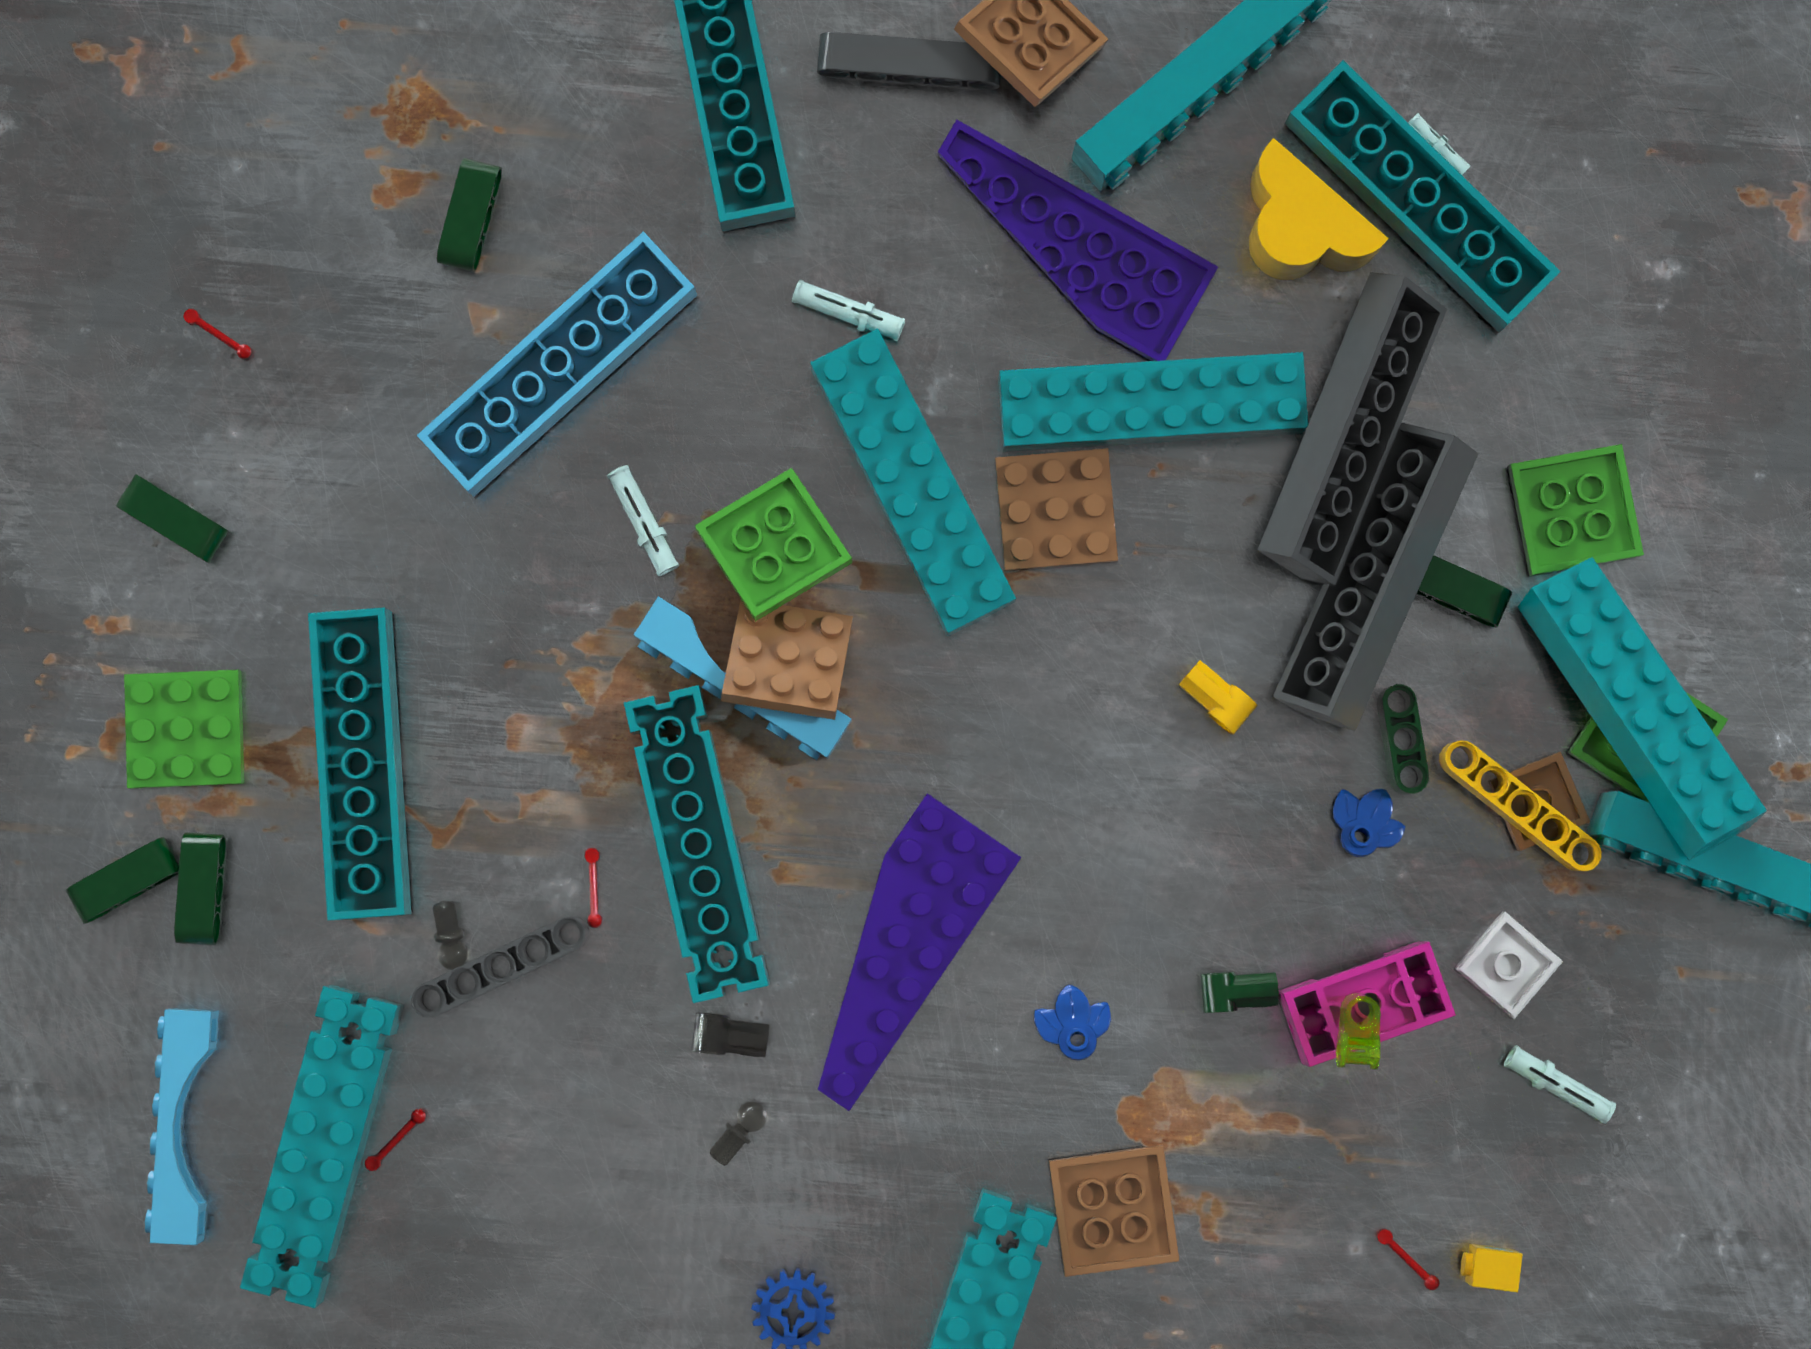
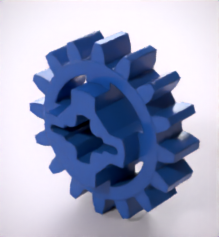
M796 1268L793 1277H788L785 1269L780 1270L779 1281L776 1282L771 1276L766 1278L768 1290L757 1289L756 1294L762 1299V1302L752 1303L751 1309L760 1312V1316L753 1319L752 1323L753 1326L763 1325L764 1329L759 1336L761 1340L769 1336L773 1338L771 1349H776L780 1343L786 1345L785 1349H793V1345H799L800 1349H807V1342L810 1340L813 1344L819 1346L821 1340L818 1333H830L831 1328L824 1322L825 1320L835 1319V1312L826 1310V1306L834 1303V1297L823 1296L822 1293L826 1290L827 1284L824 1282L816 1286L814 1284L815 1273L812 1272L804 1279L801 1278L800 1268ZM789 1286L788 1294L782 1299L770 1300L779 1289ZM803 1288L809 1290L814 1295L819 1306L807 1301L802 1294ZM796 1294L798 1309L804 1311V1313L797 1315L793 1328H791L789 1313L783 1311V1308H789L790 1303L793 1301V1296ZM768 1316L778 1319L784 1327V1334L773 1327ZM806 1322H817L810 1331L798 1336V1329Z

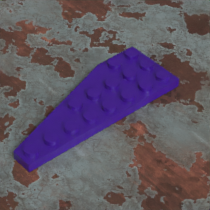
M956 119L938 150V156L1096 330L1151 361H1165L1216 273L1218 266Z
M928 793L883 858L818 1090L848 1111L851 1110L1021 859L1013 851Z

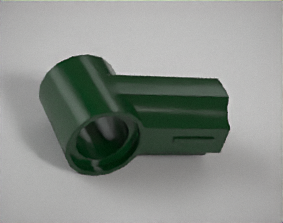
M1235 972L1201 974L1203 1013L1238 1011V1008L1272 1007L1278 1005L1279 989L1275 972L1235 975Z

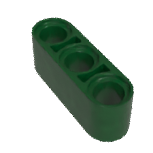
M466 158L462 160L438 246L437 263L472 272L477 270L500 187L502 167Z
M135 474L116 504V507L207 563H210L229 532L224 527Z
M1433 555L1416 595L1479 623L1497 628L1511 598L1512 591Z
M1395 684L1385 688L1379 694L1377 710L1389 782L1396 792L1402 795H1410L1421 792L1427 786L1429 770L1416 695L1410 687L1404 684ZM1392 692H1398L1404 697L1405 707L1403 711L1395 712L1389 707L1388 697ZM1399 729L1407 731L1411 736V745L1407 750H1401L1395 745L1394 735ZM1405 767H1411L1417 773L1418 781L1412 788L1404 786L1401 782L1400 773Z
M188 832L183 834L180 847L174 925L176 943L215 946L218 942L226 856V839L224 835Z
M161 837L76 882L65 891L83 924H87L175 877L179 872V864L165 838Z

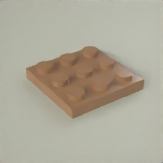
M983 0L960 19L954 28L971 47L1034 107H1037L1100 51L1109 40L1069 0Z
M1108 448L995 458L1004 572L1118 562Z
M740 600L721 701L835 720L853 616L782 605L755 622L742 600Z
M1163 1145L1048 1160L1065 1277L1179 1261Z

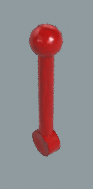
M188 309L184 312L183 318L188 324H197L236 350L239 358L247 359L250 357L251 348L248 345H240L201 319L196 310Z
M589 848L584 854L586 861L589 862L591 914L587 918V923L590 927L597 928L602 923V917L598 914L596 862L600 859V853L595 848Z
M415 1109L411 1113V1119L376 1155L369 1156L365 1160L366 1169L369 1171L379 1169L381 1160L416 1124H421L425 1121V1112L421 1109Z
M1388 1229L1378 1231L1377 1240L1395 1251L1425 1281V1286L1428 1290L1433 1291L1439 1287L1440 1281L1438 1277L1429 1275L1393 1240L1391 1231Z

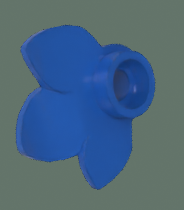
M1342 789L1337 795L1333 807V818L1342 829L1341 843L1349 854L1355 857H1366L1372 854L1376 848L1393 847L1402 838L1405 825L1397 820L1390 819L1393 803L1387 790H1373L1364 795L1361 800L1345 789ZM1355 832L1364 833L1367 841L1364 843L1359 842L1355 838Z
M1067 985L1058 996L1055 1010H1035L1034 1020L1040 1036L1046 1042L1059 1045L1061 1052L1067 1058L1081 1061L1089 1058L1094 1053L1097 1046V1038L1103 1035L1110 1026L1111 1012L1107 1002H1100L1090 1006L1088 999L1081 990L1073 985ZM1077 1034L1085 1038L1084 1044L1078 1047L1070 1042L1071 1038Z

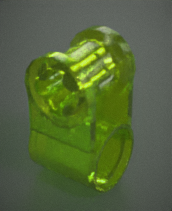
M1352 993L1345 997L1341 1003L1339 1033L1336 1043L1337 1067L1344 1068L1346 1064L1369 1065L1370 1069L1373 1070L1378 1069L1380 1061L1379 1032L1381 1012L1377 1002L1365 994ZM1358 1002H1367L1370 1010L1369 1016L1362 1022L1353 1021L1351 1017L1352 1007ZM1351 1050H1364L1365 1052H1356Z

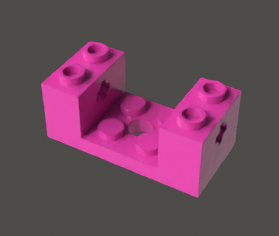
M1417 941L1383 953L1384 957L1320 980L1310 979L1279 990L1278 999L1301 1063L1312 1067L1456 1016L1430 942ZM1373 993L1378 998L1379 1007L1374 1014L1367 1016L1359 1010L1358 1001L1363 994Z

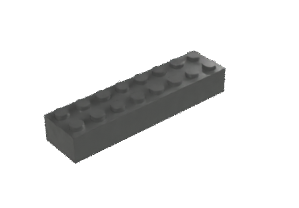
M1370 272L1258 547V551L1302 579L1336 586L1447 311V308L1406 276Z
M1401 423L1336 586L1323 584L1273 695L1274 698L1299 713L1352 731L1356 730L1479 453L1455 435Z

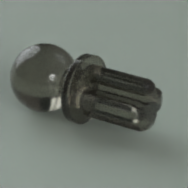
M441 901L435 904L432 909L437 931L434 934V941L442 943L437 952L440 964L446 969L453 970L466 963L468 950L464 943L459 941L465 934L464 930L459 928L455 904L451 901Z
M749 1101L742 1104L737 1111V1123L735 1126L729 1122L726 1123L727 1130L709 1152L718 1163L724 1166L727 1165L745 1143L750 1144L751 1140L746 1135L749 1132L759 1131L764 1127L767 1121V1112L760 1103Z

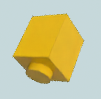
M1470 1243L1469 1252H1464L1462 1255L1461 1275L1466 1276L1465 1282L1473 1287L1518 1293L1523 1254L1515 1249Z

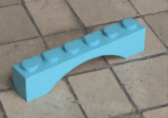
M658 596L634 633V636L641 640L637 647L656 659L660 653L673 661L670 665L671 669L687 679L693 673L705 681L701 688L721 700L726 673L708 655L698 637L693 619ZM735 704L734 709L752 720L756 714L767 720L769 723L766 729L783 740L789 734L800 741L801 744L798 749L816 761L820 755L827 759L829 758L852 722L850 717L837 710L835 720L740 704Z
M165 1009L164 1016H160L158 1021L157 1035L158 1039H163L162 1055H157L155 1076L160 1078L159 1093H155L152 1104L153 1116L158 1117L157 1132H153L150 1139V1154L155 1155L154 1171L149 1172L147 1181L148 1194H153L152 1210L148 1209L145 1217V1232L150 1233V1243L198 1245L205 1238L207 1202L196 1188L186 1166L182 1149L181 1122L184 1103L192 1081L203 1063L217 1049L219 1010Z

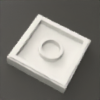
M1502 911L1456 965L1454 970L1511 1019H1515L1563 961L1508 913Z

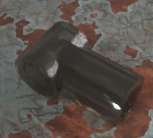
M696 1012L691 1051L725 1055L727 1052L746 1056L766 1057L770 1024L730 1019V1016Z

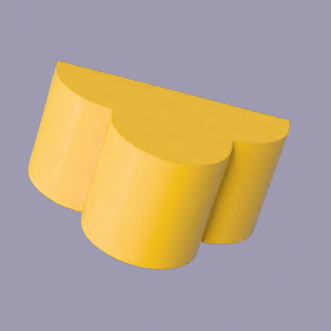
M1275 138L1268 143L1254 168L1250 182L1253 200L1261 210L1249 236L1250 254L1257 267L1270 277L1280 280H1293L1308 274L1318 263L1331 270L1340 272L1354 271L1368 264L1389 238Z

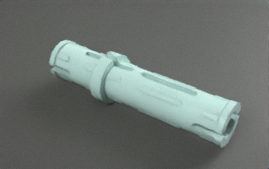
M801 279L798 281L793 293L792 303H798L857 325V330L864 333L866 330L873 331L878 328L881 335L898 341L905 324V318L878 310L873 303L867 302L865 305L806 283Z
M624 465L610 472L607 478L613 485L639 537L637 539L639 547L645 548L657 571V575L662 576L678 568L679 563L676 562L664 538L667 533L664 527L658 526L630 472L629 466ZM627 490H629V492H630V494H631V496H632V498H633V500H634V502H635V504H636V506H637V508H638V510H639L641 516H639V514H638V512H637V510H636V508H635V506H634V504H633V502H632V500H631V498H630V496H629ZM645 525H647L649 532L659 549V552L657 551L654 542L652 541L648 531L646 530Z
M1517 1045L1508 1053L1504 1066L1532 1081L1534 1088L1538 1090L1544 1088L1570 1105L1596 1118L1602 1124H1606L1612 1117L1616 1108L1615 1102L1609 1101L1585 1085L1555 1069L1554 1063L1549 1060L1543 1062L1520 1049ZM1530 1067H1533L1534 1069L1538 1070L1539 1072L1543 1073L1549 1078H1552L1553 1080H1555V1082H1552L1551 1080L1545 1078L1543 1075L1533 1071L1532 1069H1530ZM1565 1087L1569 1088L1570 1090L1576 1092L1577 1094L1581 1095L1582 1097L1588 1099L1590 1102H1587V1101L1583 1100L1582 1098L1576 1096L1575 1094L1569 1092L1568 1090H1566V1089H1564V1088H1565Z

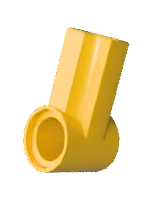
M1201 660L1196 663L1178 685L1208 710L1207 714L1220 727L1232 735L1235 734L1258 707L1256 702L1245 692L1233 684L1229 685Z

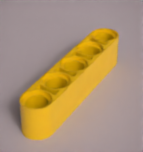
M1460 740L1449 743L1442 748L1439 754V763L1445 773L1564 867L1571 871H1589L1599 864L1602 851L1600 845L1592 837L1474 744ZM1455 748H1461L1467 753L1468 762L1463 769L1456 768L1451 762V753ZM1487 771L1493 773L1498 780V786L1493 793L1485 791L1481 785V778ZM1517 795L1524 797L1528 803V810L1522 817L1515 815L1511 808L1512 801ZM1548 819L1554 821L1558 826V835L1552 841L1547 840L1542 833V826ZM1579 843L1583 844L1589 853L1587 861L1582 865L1576 863L1572 856L1574 847Z

